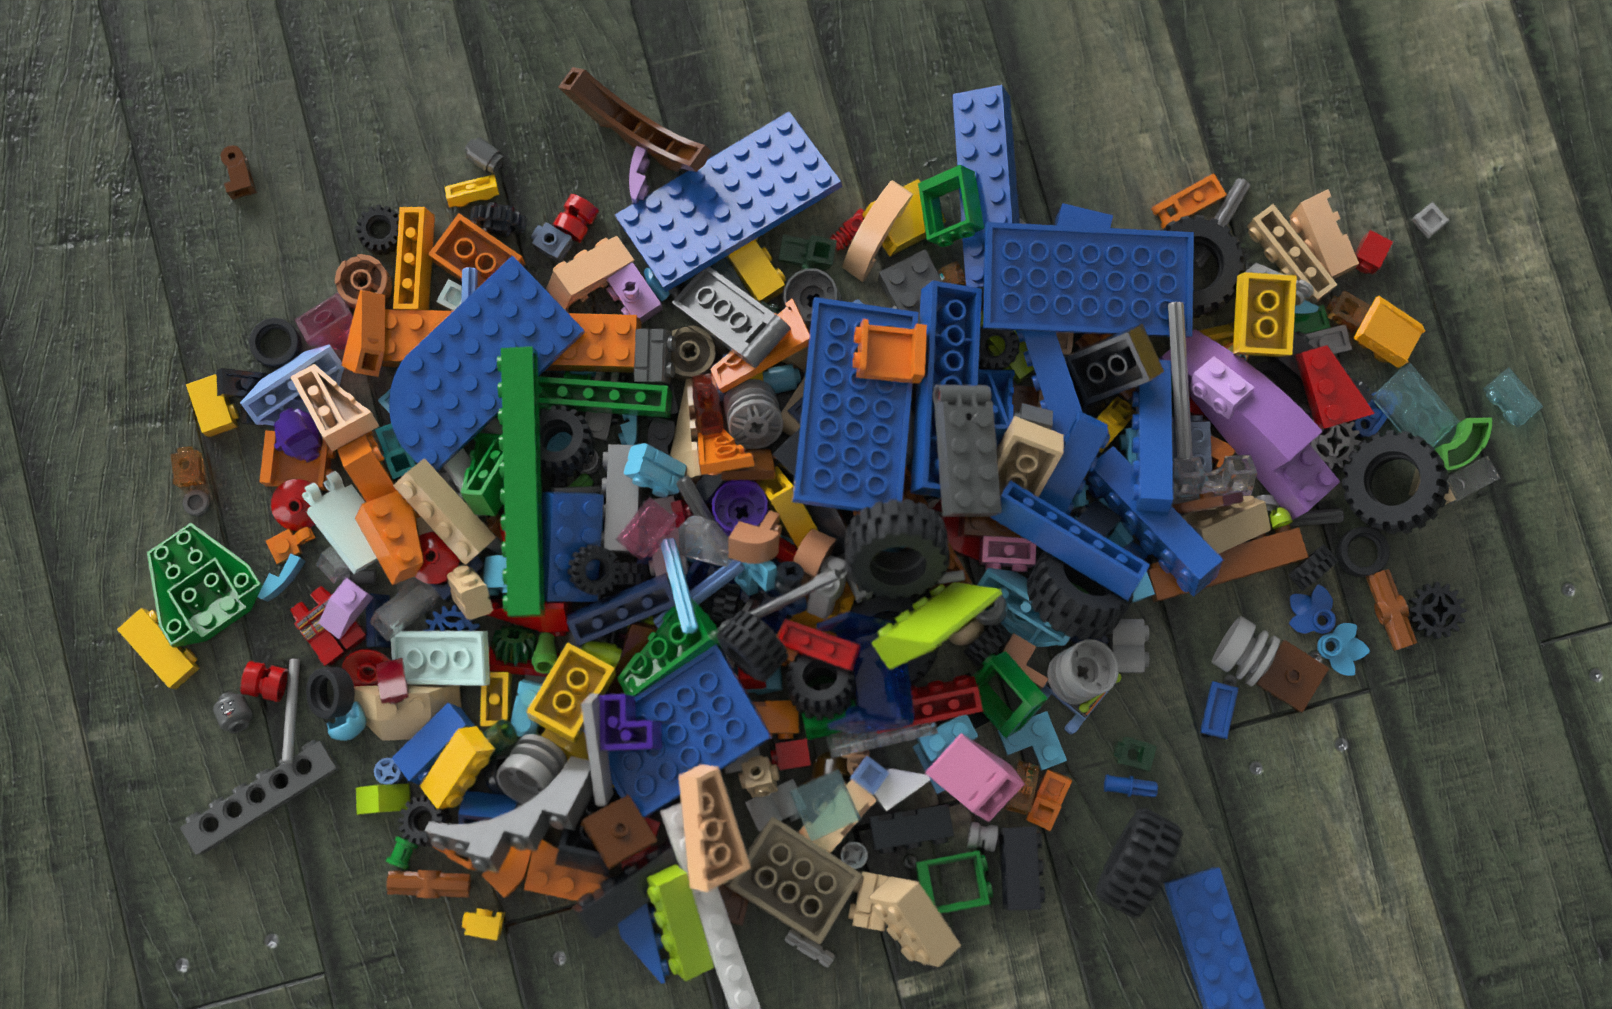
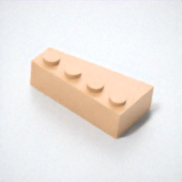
M699 765L679 775L690 888L708 892L747 871L751 866L719 768Z

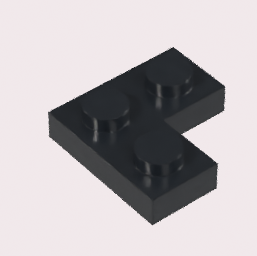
M225 368L216 370L217 396L240 398L241 402L261 379L268 376V373ZM241 405V424L256 425Z

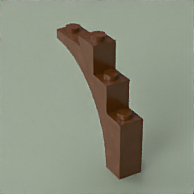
M572 67L558 87L596 123L603 127L612 128L633 148L638 146L646 149V152L667 170L678 172L680 169L697 172L706 164L707 157L712 152L707 146L684 138L635 110L603 86L585 69Z

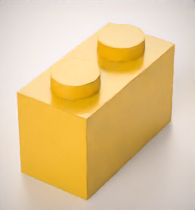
M217 374L186 384L204 435L212 437L238 427L236 419L239 418V414L234 403L230 404L228 397L217 396Z
M490 672V684L481 686V727L509 728L511 722L512 674L508 672Z

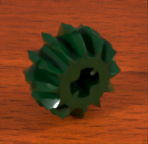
M513 623L509 627L502 625L501 630H495L493 641H491V650L496 660L503 661L504 665L513 663L516 666L519 662L526 664L528 659L533 658L537 646L536 635L532 633V629L524 628V626H515Z

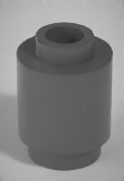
M481 137L476 140L471 139L465 147L466 159L485 172L496 173L504 161L501 151Z

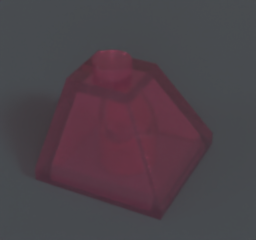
M337 292L296 318L295 322L308 345L322 347L330 344L333 349L345 350L354 315Z

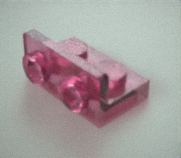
M649 497L617 536L616 540L639 559L647 555L652 557L660 547V544L657 543L663 535L667 537L676 527L674 521L678 515L668 513Z

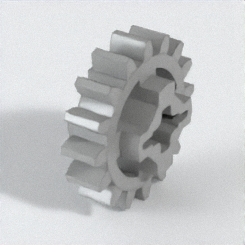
M1353 421L1325 428L1320 435L1309 443L1330 469H1333L1334 464L1337 468H1342L1343 461L1350 463L1351 459L1348 456L1352 450L1357 452L1354 449V445H1358L1361 441L1355 440L1354 436L1360 432L1352 431L1351 428L1355 424ZM1340 427L1345 432L1346 437L1341 433ZM1327 438L1335 439V444L1327 443ZM1316 445L1323 451L1322 454L1318 451ZM1346 447L1344 452L1338 456L1339 450Z

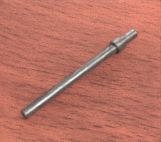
M834 569L748 613L760 619L841 579L840 572ZM732 618L722 622L721 626L717 628L718 631H720Z

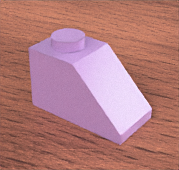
M346 578L330 597L319 620V624L335 637L341 639L373 597L353 581Z

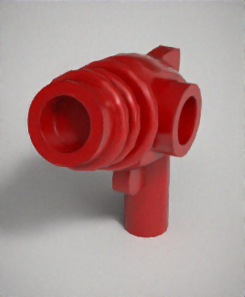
M858 209L854 216L842 224L843 228L839 227V231L835 232L836 235L832 234L831 238L828 239L829 244L836 252L843 250L844 246H848V243L851 245L860 225L865 219L862 215L863 209Z

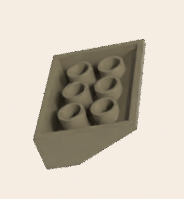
M772 816L746 851L751 868L728 880L725 886L812 942L821 944L863 874Z

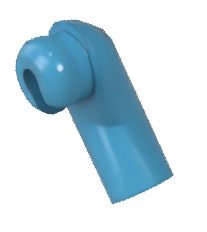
M646 267L644 270L646 282L656 297L662 302L670 295V292L664 291L650 268Z

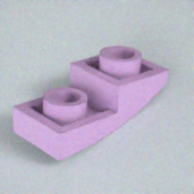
M636 146L629 174L632 204H637L640 199L644 201V197L647 196L649 191L646 176L641 175V173L645 174L650 160L647 159L646 149Z

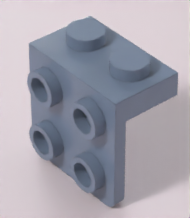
M1190 415L1193 453L1190 459H1178L1175 416H1172L1173 475L1208 474L1212 471L1210 421L1203 419V415Z

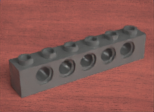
M316 740L308 742L301 747V753L293 756V763H283L281 759L278 761L280 766L272 771L269 768L261 771L255 776L256 780L251 784L243 783L232 790L233 795L225 800L223 797H220L208 805L209 810L202 814L198 811L185 819L186 824L181 826L180 829L196 855L207 853L339 771L341 768L327 744L323 741L316 742ZM308 759L312 764V769L308 774H303L300 766L304 760ZM286 774L289 782L285 788L281 789L277 784V780L280 775ZM259 788H262L265 792V799L261 803H257L254 798V794ZM238 802L242 807V813L235 818L231 813V808ZM212 817H215L219 822V826L214 832L208 828V822Z

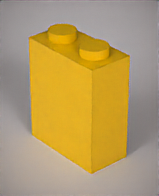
M919 179L903 186L913 196L902 216L897 217L882 243L889 257L926 238L918 187ZM875 201L870 203L866 210L863 212L862 215L864 218L868 214L869 210L871 209ZM942 212L943 223H945L946 220L944 219V215Z
M776 466L774 468L775 479L755 481L764 491L772 511L779 513L780 525L796 547L799 548L805 536L812 529L816 531L818 529L804 504L792 502L794 487L779 467Z

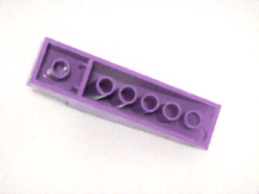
M1194 329L1192 337L1186 338L1189 387L1193 373L1215 356L1255 388L1253 394L1235 408L1234 414L1230 419L1225 418L1222 414H1218L1208 403L1196 397L1190 389L1189 396L1278 504L1288 510L1292 520L1308 512L1340 483V480L1309 444L1323 431L1286 393L1243 358L1233 354L1230 350ZM1171 349L1161 356L1159 360H1171Z

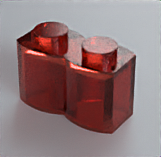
M713 374L693 376L692 398L696 407L697 425L703 436L722 433L724 426L723 413L719 402L718 386Z

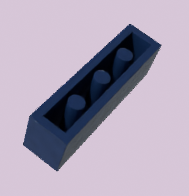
M664 573L568 613L567 623L577 645H582L675 606L667 574Z

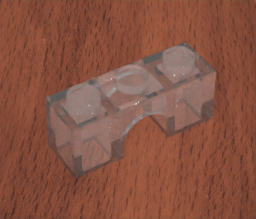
M1251 455L1225 456L1222 466L1209 472L1204 471L1200 457L1174 458L1172 465L1174 499L1199 498V494L1214 491L1215 496L1242 492L1243 496H1251L1257 477V471Z

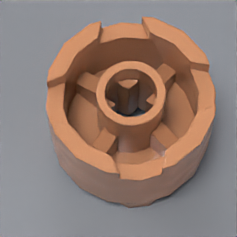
M358 254L347 261L344 260L338 267L335 276L338 293L348 306L353 309L356 308L360 290L384 294L385 303L391 296L392 280L380 261L374 257ZM365 280L368 281V283L365 286L360 287V282L365 283Z

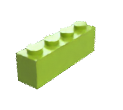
M675 864L647 877L650 886L647 892L657 910L654 916L656 922L663 930L664 935L661 936L665 949L669 951L671 959L668 960L673 974H678L685 981H688L714 968L687 872Z

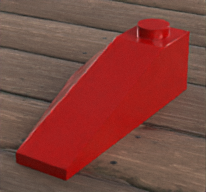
M490 599L493 611L487 614V616L540 632H550L554 636H566V632L570 631L567 623V614L573 612L572 602L545 601V616L513 618L508 616V612L504 611L503 599Z

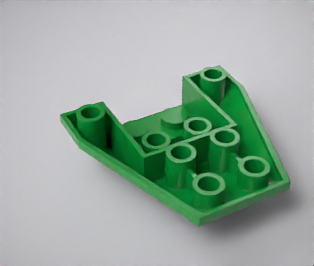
M192 523L147 552L159 627L173 648L206 642L250 612L262 588L259 579L246 562Z

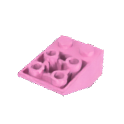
M962 733L925 772L970 811L988 822L1025 784L1011 764Z

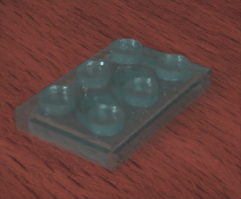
M1411 363L1405 364L1372 398L1400 433L1407 431L1413 436L1418 435L1425 439L1429 445L1431 444L1432 447L1460 422Z

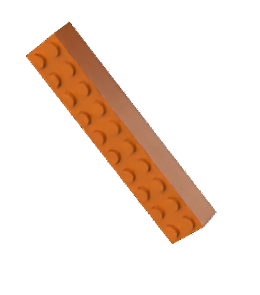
M385 309V353L381 365L385 367H399L406 355L453 311ZM568 313L585 330V333L545 371L634 373L636 329H641V320L637 315Z

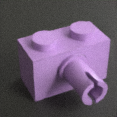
M633 262L607 278L609 287L606 290L614 302L619 300L624 307L621 309L623 315H637L642 324L662 310L660 301Z

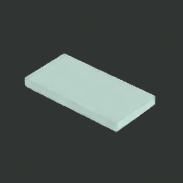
M488 631L391 632L392 660L403 658L407 685L486 686L490 684Z

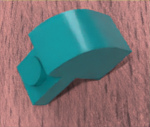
M392 424L375 429L384 451L383 456L393 479L403 476L417 465V462L403 449L397 440Z

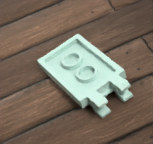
M334 471L326 476L328 480L323 483L330 492L322 496L319 487L312 483L305 487L306 492L302 496L311 506L307 510L309 517L353 574L378 561L355 520L361 505L366 502L352 484L344 487L340 475Z

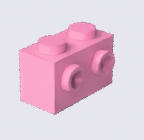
M983 536L980 539L979 565H986V570L987 568L1001 569V566L1012 567V571L1027 572L1028 568H1032L1036 564V545L1025 538Z

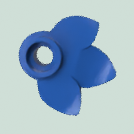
M1318 584L1314 588L1311 597L1304 594H1292L1290 596V607L1296 616L1290 620L1289 625L1295 631L1304 634L1311 631L1319 634L1330 632L1335 626L1336 618L1331 611L1333 599L1329 592ZM1319 616L1325 618L1326 623L1324 626L1318 623L1317 619Z

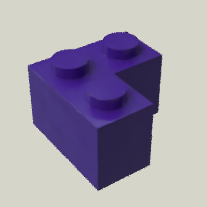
M627 694L599 695L600 750L662 749V722L652 720L636 721L635 696Z

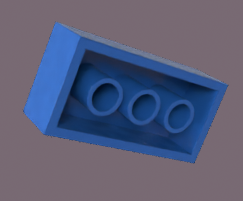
M542 491L545 601H598V593L597 595H592L574 587L575 584L569 579L572 575L568 574V569H571L572 565L568 563L569 560L574 561L575 557L572 555L574 552L579 553V548L581 547L587 548V545L601 547L603 495L581 492ZM592 560L586 566V576L590 580L599 578V560Z

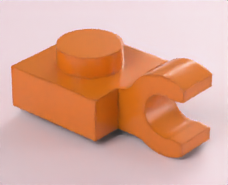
M308 527L299 530L295 534H293L291 529H287L266 540V543L276 564L280 565L288 560L290 553L295 556L302 554L300 546L316 537L312 529Z

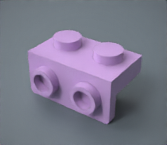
M1215 356L1193 373L1189 387L1196 397L1204 400L1218 414H1222L1227 419L1233 416L1237 406L1253 394L1255 388Z

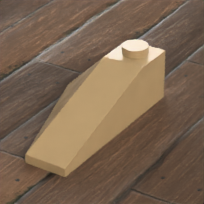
M686 379L670 456L686 464L684 477L689 476L695 485L702 477L699 465L697 434L700 433L694 382L692 379Z

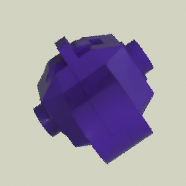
M293 408L279 414L280 419L274 423L277 442L274 446L279 452L284 451L286 455L294 457L299 461L305 459L307 463L317 459L320 456L319 450L322 449L323 436L311 414L305 413L300 409L294 410Z

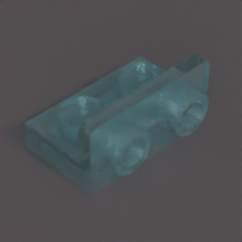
M1510 368L1504 370L1483 388L1488 400L1492 404L1498 405L1504 412V418L1516 427L1525 424L1530 417L1543 407Z

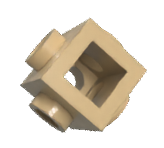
M754 756L749 758L748 762L741 763L743 772L739 773L742 788H746L752 797H764L778 791L777 780H780L776 764L772 765L768 757Z

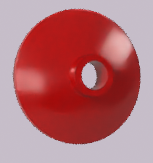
M291 479L279 485L274 491L271 499V510L276 521L284 528L299 531L305 527L311 528L315 525L307 514V510L311 506L302 496L306 492L305 487L312 484L311 482L303 479ZM293 501H296L299 504V509L297 511L291 508V503Z
M435 531L421 534L418 538L423 563L414 577L427 584L443 583L448 580L447 575L459 566L460 559ZM430 552H434L436 555L433 561H428L427 555Z
M364 649L351 653L344 660L341 668L350 675L354 687L378 685L376 664L390 660L378 651ZM365 667H370L373 670L369 671Z

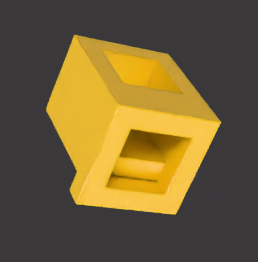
M477 908L476 913L465 912L462 922V928H466L465 935L499 940L505 912H497L496 916H492V910Z

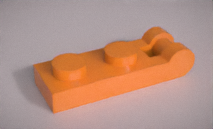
M1213 173L1158 203L1151 210L1155 216L1158 215L1162 222L1160 225L1164 229L1173 220L1176 222L1181 217H1191L1222 200L1227 194ZM1173 207L1176 214L1170 217L1167 209Z

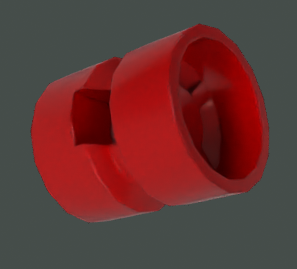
M570 194L563 206L565 212H560L552 225L566 235H570L573 241L580 243L588 232L587 224L594 222L599 210L584 198Z
M249 661L241 679V694L258 697L262 694L263 699L280 702L286 689L288 670L276 666H271L267 669L266 664Z

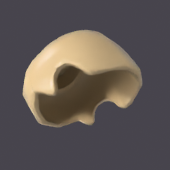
M974 616L950 635L948 640L959 646L972 644L983 634L984 625L979 623Z

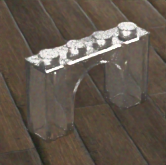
M330 546L321 553L316 564L334 584L351 572L333 546ZM376 561L373 564H371L382 568L379 561ZM416 577L397 583V595L375 611L370 623L387 642L434 607L440 595L430 584L424 583Z

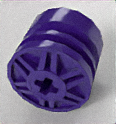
M732 480L725 483L717 490L712 500V512L717 525L728 541L729 536L739 521L759 527L770 511L764 491L756 483L749 480ZM746 513L748 514L747 518L742 517L741 519H739L740 514L743 516L746 515Z

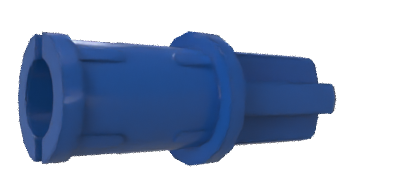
M1106 774L1104 792L1127 794V797L1139 795L1154 798L1157 796L1158 784L1153 781L1133 779V776L1124 778Z

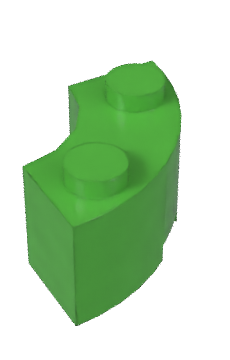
M1492 417L1466 418L1457 423L1456 434L1451 442L1435 448L1444 461V466L1448 473L1473 461L1482 449L1485 448L1492 430Z

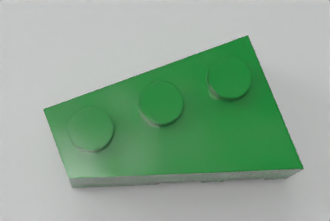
M478 433L474 437L476 444L474 450L470 452L471 464L470 468H467L465 472L461 495L476 515L496 516L502 506L500 491L501 488H504V478L500 476V462H504L503 451H500L499 436L503 434Z

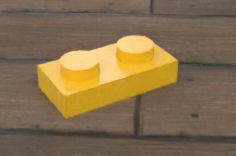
M495 174L445 187L449 208L454 206L463 207L469 204V202L489 200L499 195Z

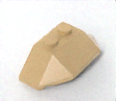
M378 685L354 687V702L360 703L367 719L366 725L382 741L412 739L448 702L460 708L462 707L460 685H408L409 698L397 704H382Z

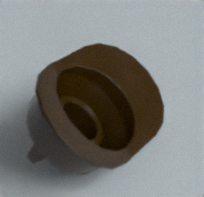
M842 751L822 753L813 763L811 780L799 784L797 788L803 789L833 781L851 780L850 777L852 775L847 770V758H842Z

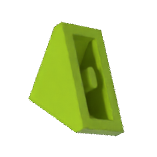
M410 784L373 785L356 788L357 815L407 810L408 807L405 804L408 801L411 802Z

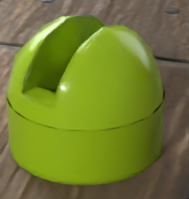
M1278 507L1277 511L1272 510L1269 516L1273 529L1287 526L1293 522L1290 513L1283 507Z

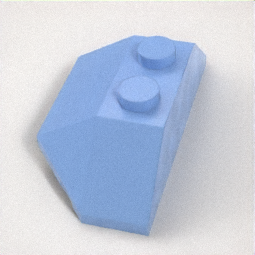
M330 344L301 353L255 385L240 403L256 425L274 426V423L280 419L279 414L289 408L294 410L300 409L310 414L291 376L314 364L333 379L338 386L340 385L344 367L341 366L342 361Z

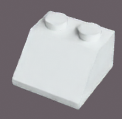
M888 769V776L873 797L877 799L878 804L885 812L931 779L928 775Z

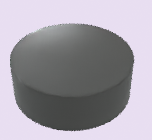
M191 490L183 498V508L188 514L200 517L210 510L211 499L201 490Z

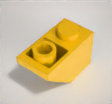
M1119 396L1097 417V420L1106 423L1108 426L1110 439L1106 447L1129 423L1132 415L1136 414L1132 406ZM1102 448L1099 449L1101 453L1104 451Z

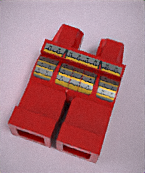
M320 586L310 594L318 604L310 611L305 603L301 601L290 610L296 620L295 626L314 649L323 665L330 667L348 653L346 649L351 651L367 639V635L357 620L340 639L341 641L319 624L324 609L332 596L329 591Z

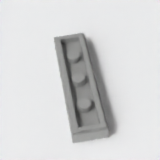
M589 694L581 706L595 803L597 806H606L613 796L607 751L600 750L599 694Z

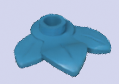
M1352 623L1338 625L1332 633L1321 636L1317 643L1319 654L1330 661L1333 670L1346 676L1355 675L1353 661L1363 658L1370 652L1365 643L1355 638L1357 625ZM1327 642H1331L1334 645L1332 652L1326 649Z

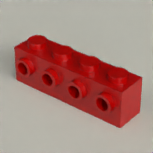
M968 675L957 676L953 681L948 682L933 681L928 683L927 686L920 688L909 686L901 689V692L892 694L890 692H881L876 694L875 697L869 698L877 734L983 711L974 676L969 677Z

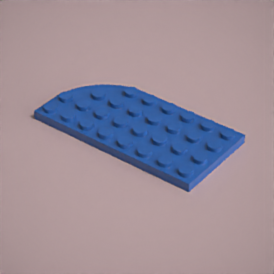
M513 255L409 352L395 373L389 398L391 424L397 440L417 464L425 458L438 472L498 415V410L502 409V398L498 396V382H502L501 372H498L497 357L501 356V348L533 346L538 351L539 377L585 333V330Z

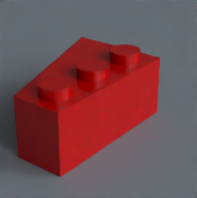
M1328 345L1295 354L1313 419L1320 429L1375 414Z

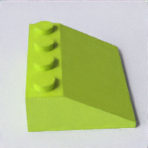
M953 582L946 587L940 584L929 592L931 597L928 599L923 597L912 605L913 611L909 612V610H906L895 618L896 624L892 626L889 623L877 632L879 637L871 643L890 670L937 647L1003 594L1001 590Z

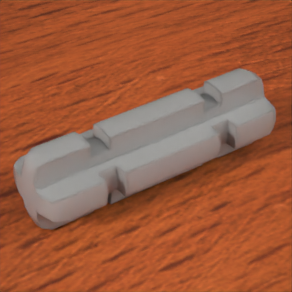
M793 929L788 932L785 937V941L793 947L796 945L799 951L814 960L818 959L819 963L825 967H829L835 958L832 952L827 949L824 951L822 946L806 937L800 936L801 934Z

